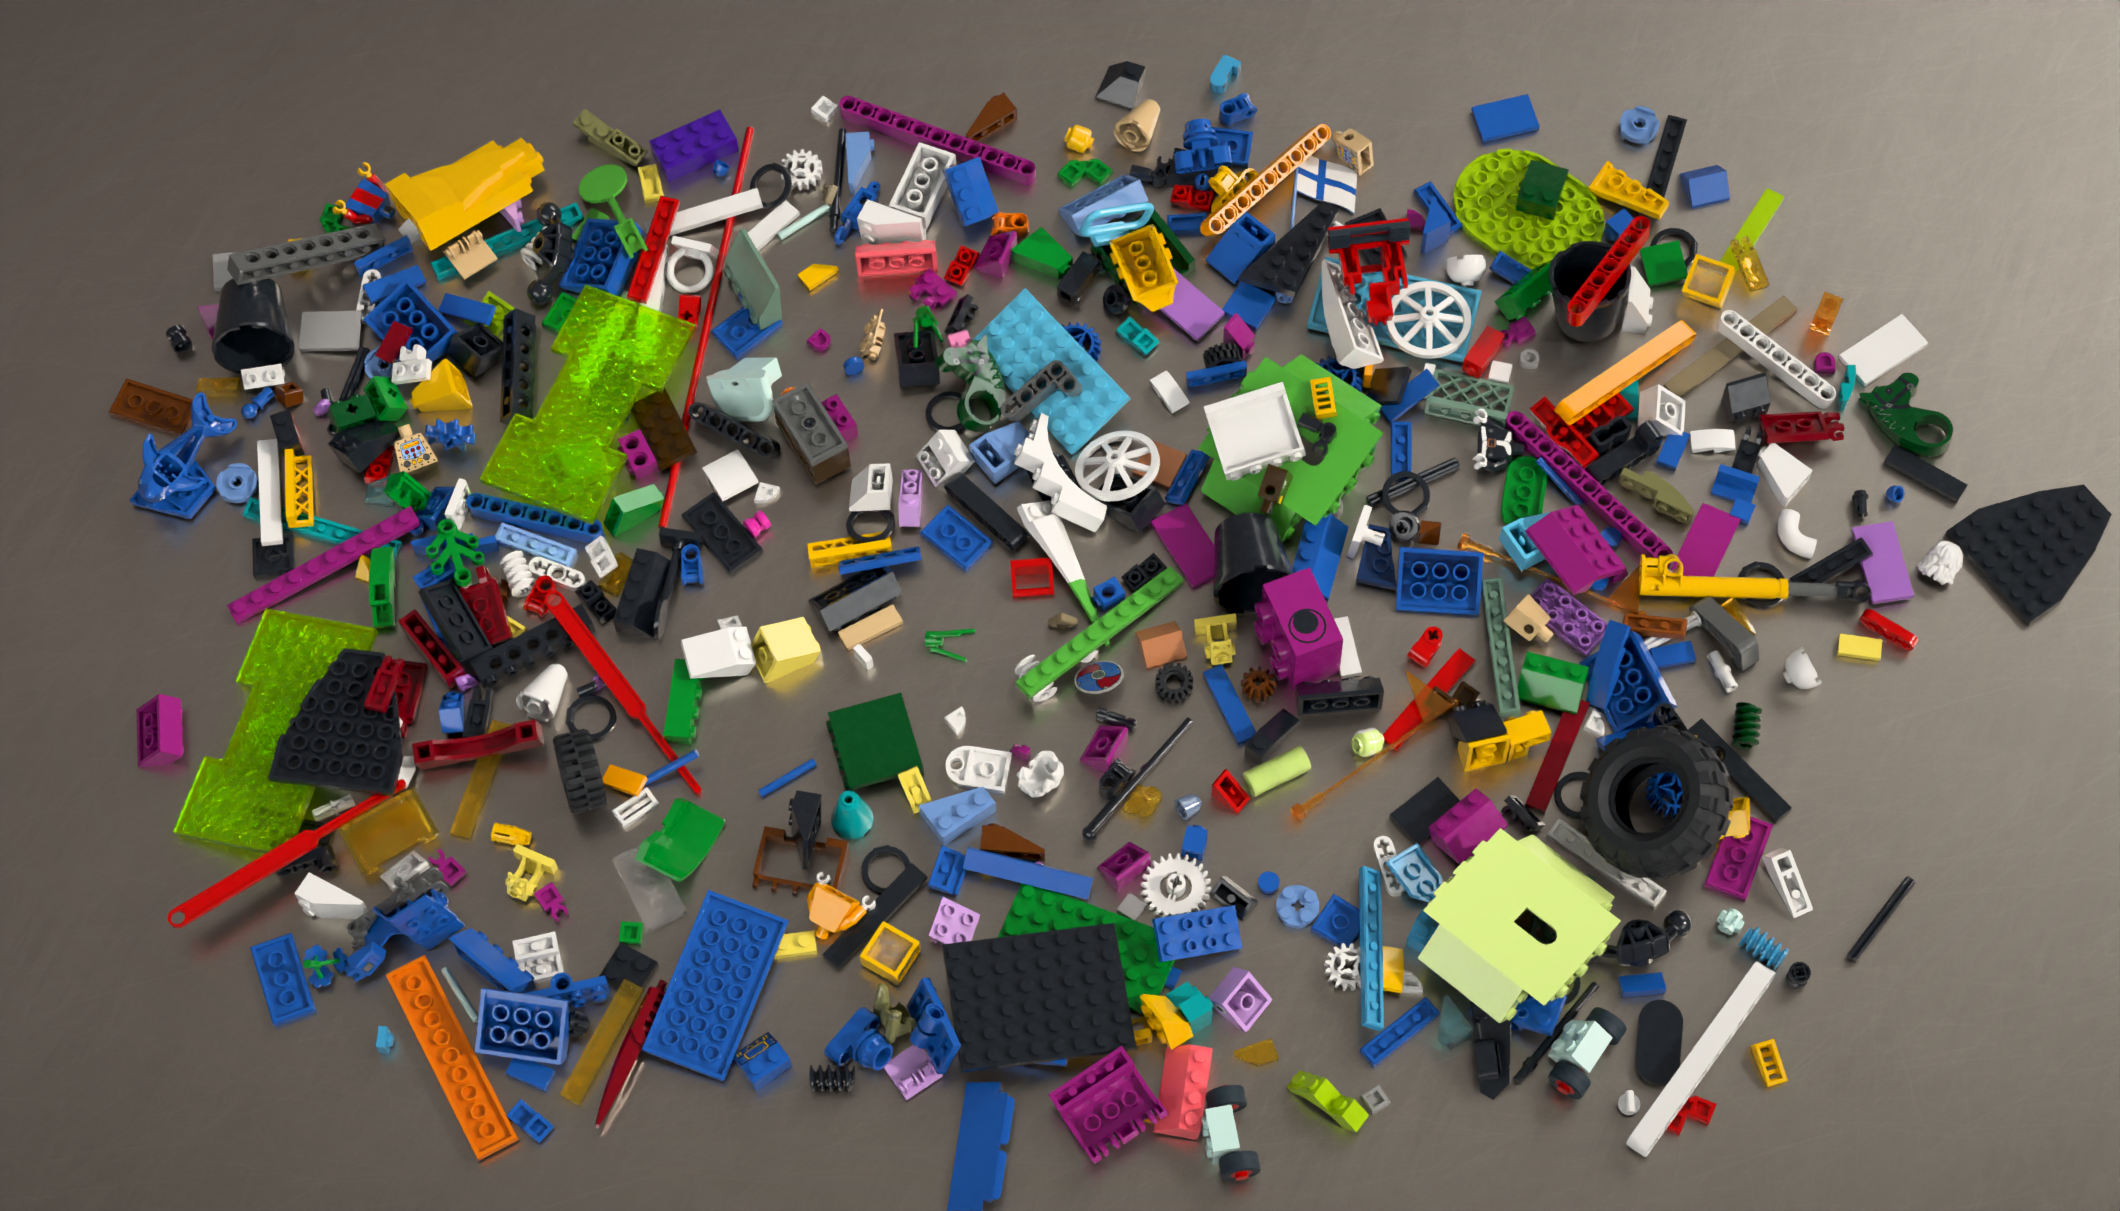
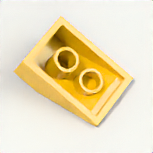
M1505 733L1467 743L1462 740L1459 741L1458 752L1464 772L1505 763L1511 741L1510 734Z

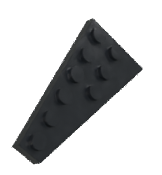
M1320 203L1241 273L1239 281L1296 297L1328 236V227L1333 226L1339 215V208Z

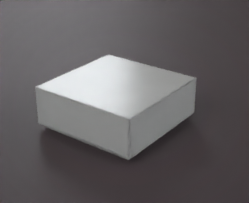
M1128 893L1117 908V912L1124 917L1137 921L1147 907V904L1131 893Z
M1379 1084L1360 1095V1099L1372 1116L1391 1104Z

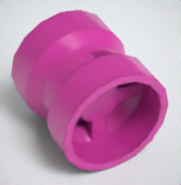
M761 510L757 511L754 517L743 521L744 527L753 538L759 536L762 530H767L771 527L769 519Z

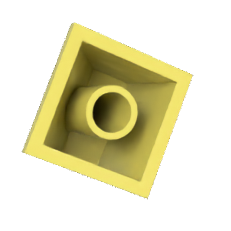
M804 617L761 626L751 643L756 667L765 684L814 663L821 652L820 645L815 640L811 627L807 624Z

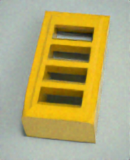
M1331 377L1310 380L1316 418L1337 417ZM1323 383H1327V384H1328L1327 387H1321V388H1316V387H1315V385H1317V384H1323ZM1329 391L1328 394L1317 395V392ZM1330 398L1329 401L1318 402L1319 399ZM1331 405L1330 408L1319 409L1320 406Z
M1774 1038L1750 1045L1766 1087L1788 1081ZM1768 1047L1769 1052L1761 1054L1760 1050ZM1772 1056L1773 1060L1764 1062L1763 1058ZM1775 1064V1069L1767 1071L1766 1066ZM1779 1073L1780 1077L1769 1078V1075Z

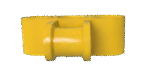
M1220 166L1218 173L1209 179L1210 186L1219 194L1211 205L1212 212L1234 194L1233 189L1237 192L1247 183L1245 176L1250 181L1257 175L1256 170L1248 168L1234 174L1228 167Z

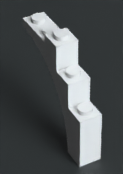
M1041 413L1038 419H1033L1029 430L1032 432L1025 438L1022 445H1017L1014 451V455H1016L1014 464L1034 473L1032 479L1035 480L1033 489L1052 497L1050 502L1053 504L1051 513L1096 532L1104 521L1107 506L1082 491L1068 478L1059 466L1048 441L1047 425L1049 416Z

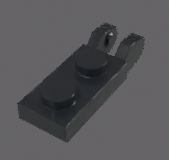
M1747 426L1744 437L1740 441L1732 468L1752 474L1761 447L1760 442L1763 431L1759 430L1755 443L1747 440L1751 435L1752 427Z
M480 686L474 687L462 738L486 734L494 692L492 687L487 688L485 700H479L481 695Z

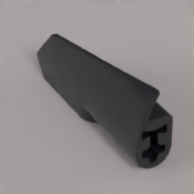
M1470 1000L1480 1091L1485 1096L1494 1100L1510 1084L1511 1020L1499 1023Z

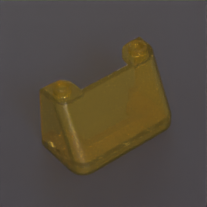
M414 787L368 810L337 829L361 873L364 874L366 872L367 875L379 870L378 865L422 841L425 844L436 839L435 834L439 833Z

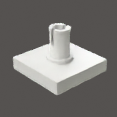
M1364 505L1346 555L1348 558H1355L1360 542H1363V540L1381 547L1385 534L1368 529V526H1366L1372 510L1370 506Z

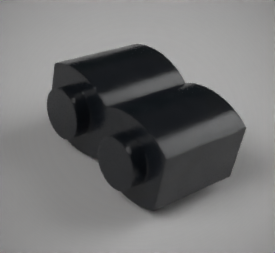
M1617 416L1610 420L1607 425L1595 428L1590 433L1588 442L1598 452V457L1603 456L1612 447H1618L1629 439L1632 426L1624 416Z

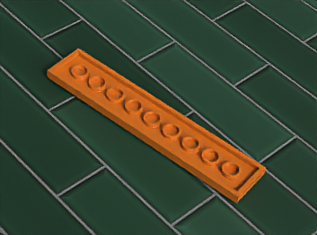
M423 955L386 974L477 1159L480 1161L518 1141L519 1139L426 956Z

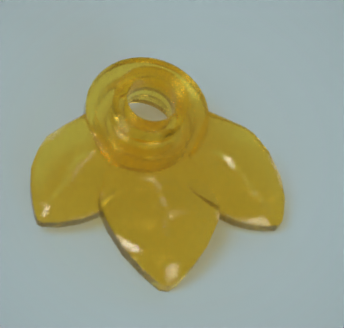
M1138 785L1128 796L1130 800L1124 805L1122 811L1129 815L1139 813L1142 819L1147 818L1155 812L1156 805L1162 801V793L1154 786L1144 787Z

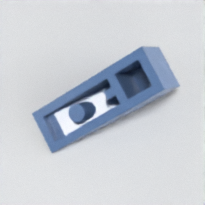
M869 131L846 133L850 194L855 193L871 160V151H875L874 139H870Z

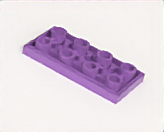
M1173 268L1178 280L1173 295V303L1160 310L1198 342L1224 316L1225 312Z
M1893 521L1853 527L1851 531L1854 541L1862 537L1873 552L1872 557L1860 563L1865 582L1872 592L1870 597L1872 605L1913 598L1914 593Z
M1547 577L1530 595L1551 618L1545 626L1586 659L1601 643L1608 623Z

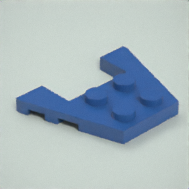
M194 459L188 475L205 477L206 482L198 489L187 492H174L160 502L145 500L139 494V490H137L129 501L135 506L191 519L214 493L216 487Z

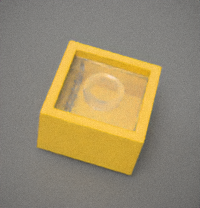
M1696 254L1682 289L1683 296L1722 309L1736 273L1735 267Z
M883 921L861 953V965L898 986L921 952L920 942Z

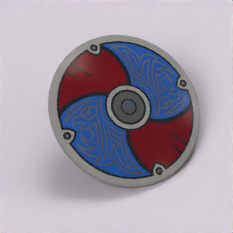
M1097 661L1082 667L1076 673L1074 683L1076 688L1084 693H1104L1121 683L1124 672L1122 667L1115 662Z

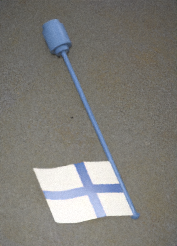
M1310 155L1295 169L1289 231L1294 227L1297 192L1314 200L1341 207L1354 214L1357 172L1343 165L1321 160ZM1278 292L1275 293L1277 300L1281 303H1291L1295 298Z

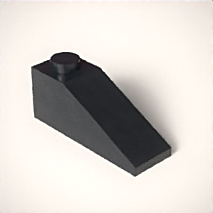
M1283 708L1247 742L1244 755L1257 765L1266 762L1300 723V720Z

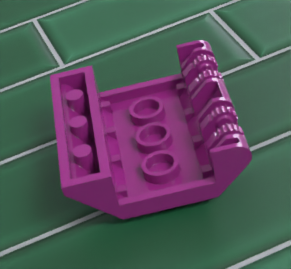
M1579 505L1550 512L1525 530L1526 534L1573 595L1586 592L1597 580L1614 576L1615 578L1612 580V583H1616L1628 576L1627 568L1621 559L1615 554L1609 543L1602 537L1596 526L1592 524Z
M1120 1046L1048 1094L1059 1114L1094 1164L1102 1160L1099 1153H1102L1104 1157L1109 1155L1106 1148L1108 1144L1111 1143L1113 1147L1118 1149L1121 1147L1118 1142L1119 1140L1124 1145L1139 1135L1137 1128L1144 1132L1146 1128L1143 1121L1147 1118L1151 1123L1156 1124L1158 1122L1155 1117L1156 1115L1160 1120L1169 1115L1160 1100L1155 1097L1139 1074L1134 1062L1123 1046Z

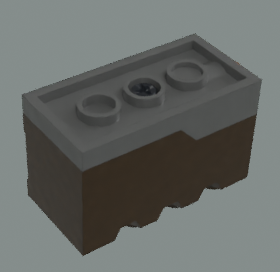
M808 382L797 388H786L782 391L780 397L772 400L776 424L786 436L791 448L796 452L800 462L805 466L815 485L851 467L847 442Z

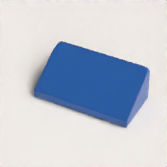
M1662 972L1618 976L1621 998L1665 994L1667 990Z

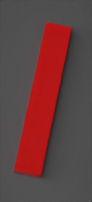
M664 196L659 198L645 240L648 250L644 251L642 249L627 294V300L647 304L680 205L678 199Z
M1458 648L1384 732V743L1397 752L1433 712L1423 705L1432 688L1437 686L1448 694L1475 664L1476 660Z

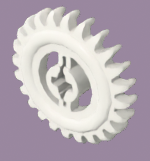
M1169 853L1167 861L1162 856H1160V864L1155 860L1152 861L1154 869L1147 866L1146 870L1149 875H1142V878L1147 882H1141L1140 884L1142 888H1145V890L1141 891V895L1148 896L1144 898V902L1151 903L1149 910L1156 909L1155 915L1163 913V917H1167L1169 915L1191 913L1192 911L1197 912L1200 911L1198 906H1206L1202 900H1209L1210 898L1205 893L1211 891V887H1207L1211 879H1204L1208 875V871L1201 872L1203 869L1202 863L1199 866H1195L1196 858L1188 862V854L1181 860L1180 853H1177L1175 859ZM1170 875L1166 882V891L1169 896L1165 898L1161 893L1160 884L1165 877ZM1185 876L1191 883V893L1184 900L1176 902V898L1182 897L1185 893ZM1178 879H1179V885H1177V887L1174 889V896H1173V886H1175V884H1177Z

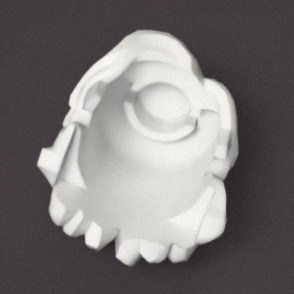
M1939 541L1928 550V554L1917 565L1923 575H1928L1929 577L1933 575V580H1937L1941 585L1947 582L1949 585H1952L1955 574L1962 568L1963 553L1956 544L1948 541Z
M1049 750L1041 751L1029 762V768L1021 767L1020 772L1017 773L1019 778L1018 787L1031 797L1043 796L1060 784L1061 778L1064 775L1063 764L1058 761L1054 752Z

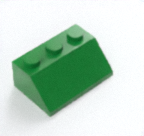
M1552 260L1533 268L1494 301L1508 321L1514 318L1519 320L1527 313L1525 311L1527 308H1533L1541 302L1540 297L1552 293L1549 282V268Z
M1527 651L1517 686L1519 700L1577 715L1587 682L1589 667Z

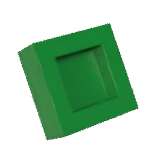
M621 921L619 944L622 942L625 945L641 946L643 923Z

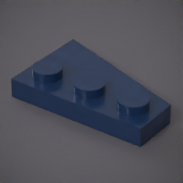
M1369 524L1368 529L1384 533L1385 536L1381 547L1365 541L1356 582L1397 591L1390 529Z

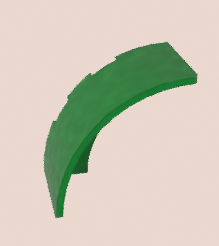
M676 798L662 821L664 827L660 832L655 830L653 834L642 841L635 860L680 882L686 879L706 857L725 824V819L684 798Z

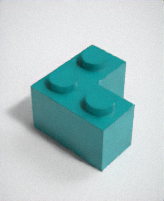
M1187 981L1166 994V997L1189 1022L1193 1034L1212 1023L1213 1004L1209 997H1204L1195 985L1191 986Z

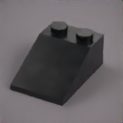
M934 330L918 331L917 348H914V332L894 333L900 387L940 384V373L936 365L938 354Z
M376 419L342 430L333 437L328 445L339 461L361 473L401 436L398 431L399 427L389 421H379Z
M1114 474L1110 491L1127 488L1121 475ZM1130 478L1133 484L1138 482V480ZM1104 483L1101 485V487H1100L1098 490H1102V489H1103ZM1151 485L1135 496L1124 500H1097L1107 506L1106 514L1126 528L1139 533L1165 506L1159 491Z
M1486 700L1475 701L1473 706L1466 707L1465 704L1453 707V710L1447 711L1452 736L1466 743L1507 733V729L1494 705L1486 702Z
M796 790L794 799L791 798L789 802V811H792L789 817V825L792 826V836L804 870H808L822 824V794Z

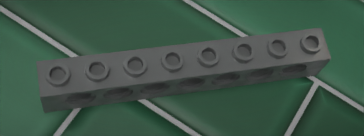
M375 223L229 254L227 270L236 284L241 285L363 258L384 247L386 238Z

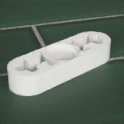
M374 269L366 271L362 279L356 310L362 312V324H367L363 320L366 307H368L367 309L370 313L378 306V302L371 305L370 301L364 299L366 294L363 290V285L370 283L369 280H372L373 277H376L373 281L382 278L379 271Z
M535 557L529 562L530 572L536 578L546 575L545 570H547V576L553 579L555 585L573 592L586 584L584 575L580 571L542 557ZM540 564H542L543 569L539 568L536 571L535 566L538 567ZM556 570L563 572V575L558 579L552 577V573ZM579 578L580 583L576 582L574 585L572 580Z
M1380 836L1374 841L1373 851L1387 893L1397 897L1402 895L1405 889L1402 885H1399L1400 882L1396 877L1395 881L1399 885V889L1396 890L1395 887H1391L1393 883L1392 877L1395 875L1392 871H1387L1383 867L1386 861L1397 854L1392 840L1387 836ZM1380 843H1383L1384 846H1387V856H1384L1383 849L1379 848Z

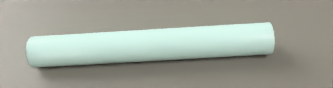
M825 203L777 233L779 239L783 240L828 212L830 209L829 205Z
M443 968L440 971L473 1023H477L479 1014L449 968Z

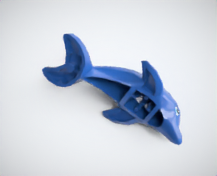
M203 392L198 393L191 403V429L160 450H157L153 434H148L143 442L142 457L144 468L138 480V490L145 500L160 502L174 492H187L202 486L206 482L205 477L189 476L188 473L204 438L224 436L235 430L237 420L213 415L207 404L206 395Z

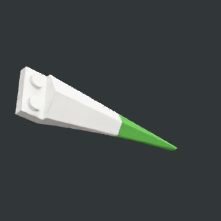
M1050 501L1021 504L1017 507V510L1025 528L1058 568L1093 624L1100 617L1061 517L1051 513L1052 504ZM1109 640L1104 643L1105 646L1109 644Z

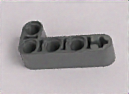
M1054 360L1002 404L1001 413L1011 422H1018L1058 388L1073 398L1079 396L1082 392V384L1065 364L1059 360ZM1062 368V372L1059 375H1055L1056 370ZM1047 381L1046 386L1040 389L1041 383ZM1074 382L1073 388L1067 390L1068 385ZM1031 394V399L1025 402V397Z
M1706 596L1690 606V612L1695 611L1699 615L1702 626L1730 651L1732 664L1739 672L1744 671L1759 661V648L1755 637L1714 599Z

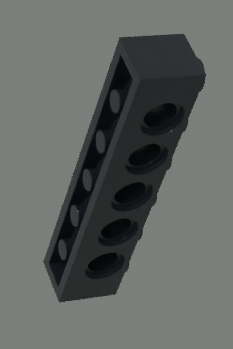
M515 308L504 315L500 422L521 429L530 424L533 419L536 316Z
M583 604L574 607L573 610L591 633L596 632ZM554 617L469 661L482 687H492L500 680L512 677L524 668L532 667L537 661L549 658L561 649L571 647L574 642ZM551 636H557L554 640H548ZM538 646L535 650H530V647ZM514 655H520L517 659H511ZM497 664L501 665V666H500L499 668H497V669H492V667H493L494 665H497Z

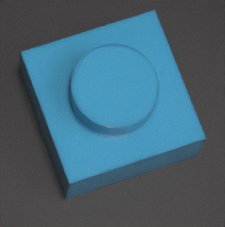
M378 1026L376 1048L380 1054H389V1047L393 1046L394 1036L387 1026Z

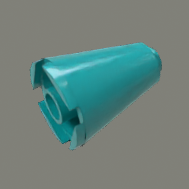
M845 791L839 796L831 814V824L841 837L851 840L861 838L873 825L874 818L870 806L855 792Z

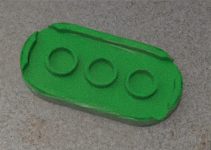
M1518 457L1507 468L1500 510L1501 519L1505 525L1520 518L1542 514L1548 475L1536 463L1538 459L1535 457Z

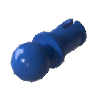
M266 386L255 398H251V404L243 405L241 408L242 416L245 419L254 418L257 415V409L263 410V406L275 396V393H272L273 391Z

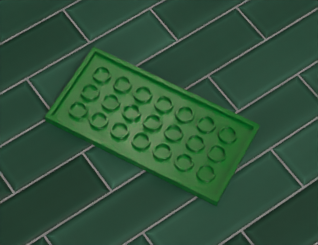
M1021 883L998 935V937L1114 923L1129 1008L1131 1011L1142 1015L1144 1014L1140 1006L1143 1004L1140 996L1142 994L1161 996L1175 960L1159 962L1153 927L1064 894Z

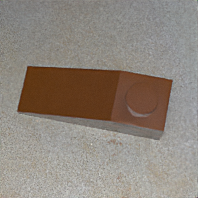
M1004 92L993 96L986 103L966 133V138L979 142L1017 120V108Z
M995 823L982 825L980 850L1016 859L1023 857L1045 861V849L1004 826Z

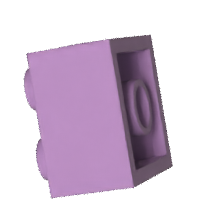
M1236 967L1231 969L1209 996L1213 1007L1218 1013L1243 1032L1249 1030L1273 1000L1249 971Z

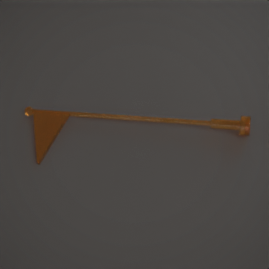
M1463 532L1457 546L1458 548L1466 550L1469 547L1476 551H1481L1488 556L1494 555L1517 565L1512 558L1492 551L1493 548L1471 540L1472 535ZM1640 565L1609 598L1589 590L1583 592L1631 613L1646 615L1645 611H1639ZM1533 567L1527 568V570L1564 584L1558 577Z
M1406 670L1405 673L1423 723L1323 793L1319 792L1302 805L1296 803L1290 807L1294 817L1299 822L1307 817L1306 812L1323 801L1326 795L1448 709L1459 704L1458 700L1452 699L1450 703Z

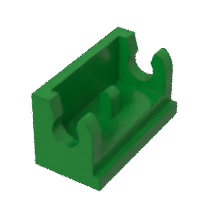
M405 471L390 474L383 492L401 508L406 509L411 506L414 513H416L418 506L423 511L429 497L432 495L430 491Z

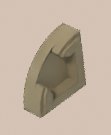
M833 184L823 185V202L832 205L838 189L837 186Z
M1061 612L1048 619V626L1058 628V625H1068V628L1077 625V618Z

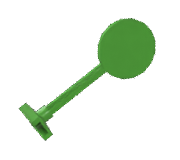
M614 164L597 167L587 173L581 180L578 188L579 194L584 201L589 203L608 201L619 223L614 228L629 257L633 258V253L642 248L644 251H647L648 248L632 217L627 220L625 219L615 199V196L620 194L626 186L627 174L621 166Z

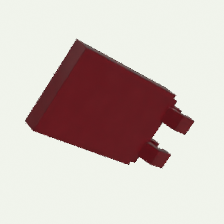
M1821 411L1760 415V424L1767 443L1829 439L1833 441L1844 440L1842 432L1835 433L1845 429L1843 423L1838 422L1840 420L1839 412H1826L1822 414Z
M482 565L475 568L479 583L474 585L470 583L466 587H460L459 591L492 646L513 639L497 581L491 578L487 567Z
M392 659V664L390 666L391 671H393V668L396 664V659ZM404 661V667L395 688L398 699L399 718L403 721L401 738L406 737L408 724H412L415 721L427 674V663Z

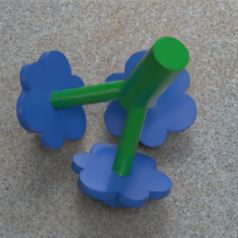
M314 945L311 949H306V956L303 959L305 968L315 969L313 975L308 979L309 983L314 984L315 988L328 986L331 983V978L334 974L326 965L333 964L334 968H337V971L340 973L345 971L348 963L347 955L343 953L342 948H337L333 952L334 959L327 960L328 953L326 950H322L320 945Z

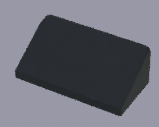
M1227 876L1220 877L1209 893L1225 907L1235 905L1236 915L1242 920L1259 902Z

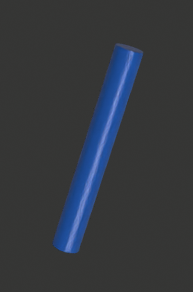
M1542 457L1536 461L1539 467L1575 505L1580 506L1583 503L1579 496Z
M695 749L647 775L648 780L644 786L698 758L697 750Z
M813 758L759 789V794L761 797H764L817 766Z

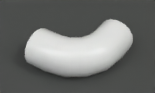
M1791 509L1781 510L1778 517V535L1782 544L1790 552L1812 559L1817 539L1800 533L1798 529L1800 514Z

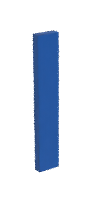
M972 847L967 848L963 869L1087 900L1089 899L1093 877Z

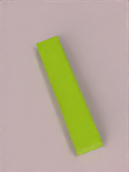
M1766 188L1719 262L1734 266L1737 273L1785 196Z

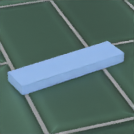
M504 522L500 524L495 534L497 543L522 551L533 557H542L566 567H570L577 553L575 548Z

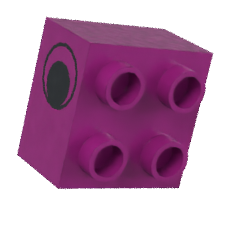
M1310 567L1263 584L1262 601L1255 603V610L1259 620L1254 621V628L1262 645L1269 642L1272 644L1275 655L1270 657V662L1278 680L1287 678L1294 691L1296 684L1301 682L1315 683L1339 674L1343 637Z

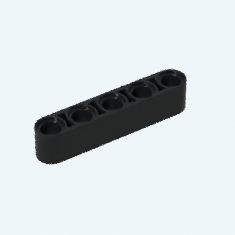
M695 402L689 407V416L693 420L756 454L774 458L780 453V444L776 440L711 405ZM700 407L703 408V414L701 417H699L698 415V409ZM717 416L720 417V424L718 426L715 424ZM734 425L737 426V433L735 435L732 433ZM751 434L754 435V442L752 444L749 443V436ZM768 443H770L772 447L770 453L766 452V446Z
M958 472L944 485L946 492L1010 550L1014 551L1029 538L1027 531L961 472Z

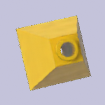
M443 359L431 371L430 380L422 381L411 392V405L414 409H419L421 412L473 408L463 373L448 359Z

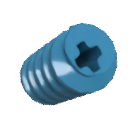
M1758 926L1755 929L1751 927L1738 945L1743 946L1747 943L1745 950L1749 952L1754 949L1752 956L1757 957L1761 954L1760 962L1763 963L1768 960L1767 967L1770 968L1775 965V971L1787 956L1789 949L1786 948L1781 951L1782 943L1774 946V937L1766 940L1767 932L1760 935L1761 927Z

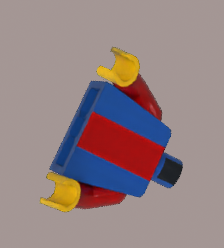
M365 162L362 163L363 167L366 168V172L358 168L357 173L367 178L361 180L346 204L342 200L335 202L340 209L334 206L332 208L333 213H342L344 218L355 225L378 224L383 216L392 219L396 210L390 206L389 192L382 181L374 173H370V165Z

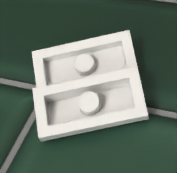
M738 449L702 468L722 501L759 483Z
M555 932L513 941L515 959L519 964L518 968L523 972L527 970L535 978L533 980L534 984L549 981L557 973H564Z

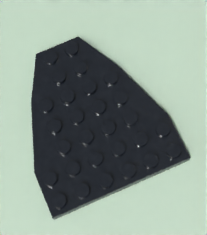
M2083 484L2038 491L1979 508L1948 529L1945 535L1960 547L1964 556L2029 626L2063 600L2076 578L2094 554L2112 514Z
M344 648L339 653L337 659L328 666V672L322 679L318 678L300 705V711L295 718L292 717L290 720V726L285 734H281L268 777L270 782L394 796L403 761L396 690H394L386 713L366 709L364 706L377 670L381 667L386 656L385 653Z

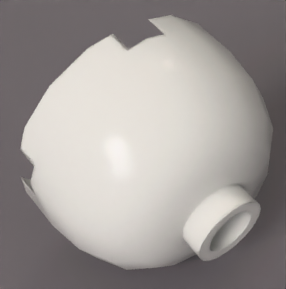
M1463 255L1462 258L1458 259L1457 256L1446 259L1447 273L1452 281L1461 283L1462 287L1474 286V282L1479 281L1485 274V256Z
M1803 646L1787 656L1784 663L1786 671L1783 672L1788 684L1792 682L1797 688L1802 690L1811 689L1822 684L1820 679H1815L1818 675L1807 653L1802 655L1801 652L1804 651Z

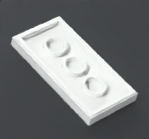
M1901 314L1841 353L1839 359L1846 367L1847 365H1856V378L1866 387L1925 348L1928 342L1906 317Z

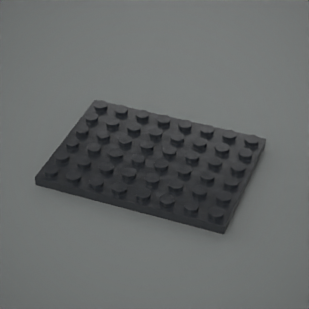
M1114 923L942 944L954 1029L961 1044L958 1051L961 1073L1110 1054L1120 1046H1123L1125 1051L1136 1050Z

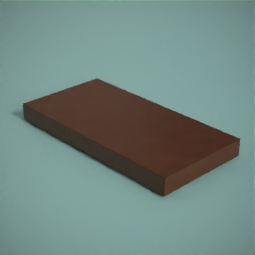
M126 378L109 413L112 416L179 437L188 430L192 422L191 403L193 399Z

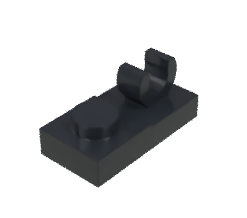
M967 294L959 299L944 330L945 333L949 335L961 331L965 326L964 319L972 320L975 317L969 311V309L973 312L978 310L977 305L971 304L974 297Z
M1509 795L1504 800L1509 806H1504L1501 813L1505 814L1508 810H1511L1513 814L1509 821H1515L1519 817L1522 820L1521 824L1529 831H1540L1545 826L1515 795Z

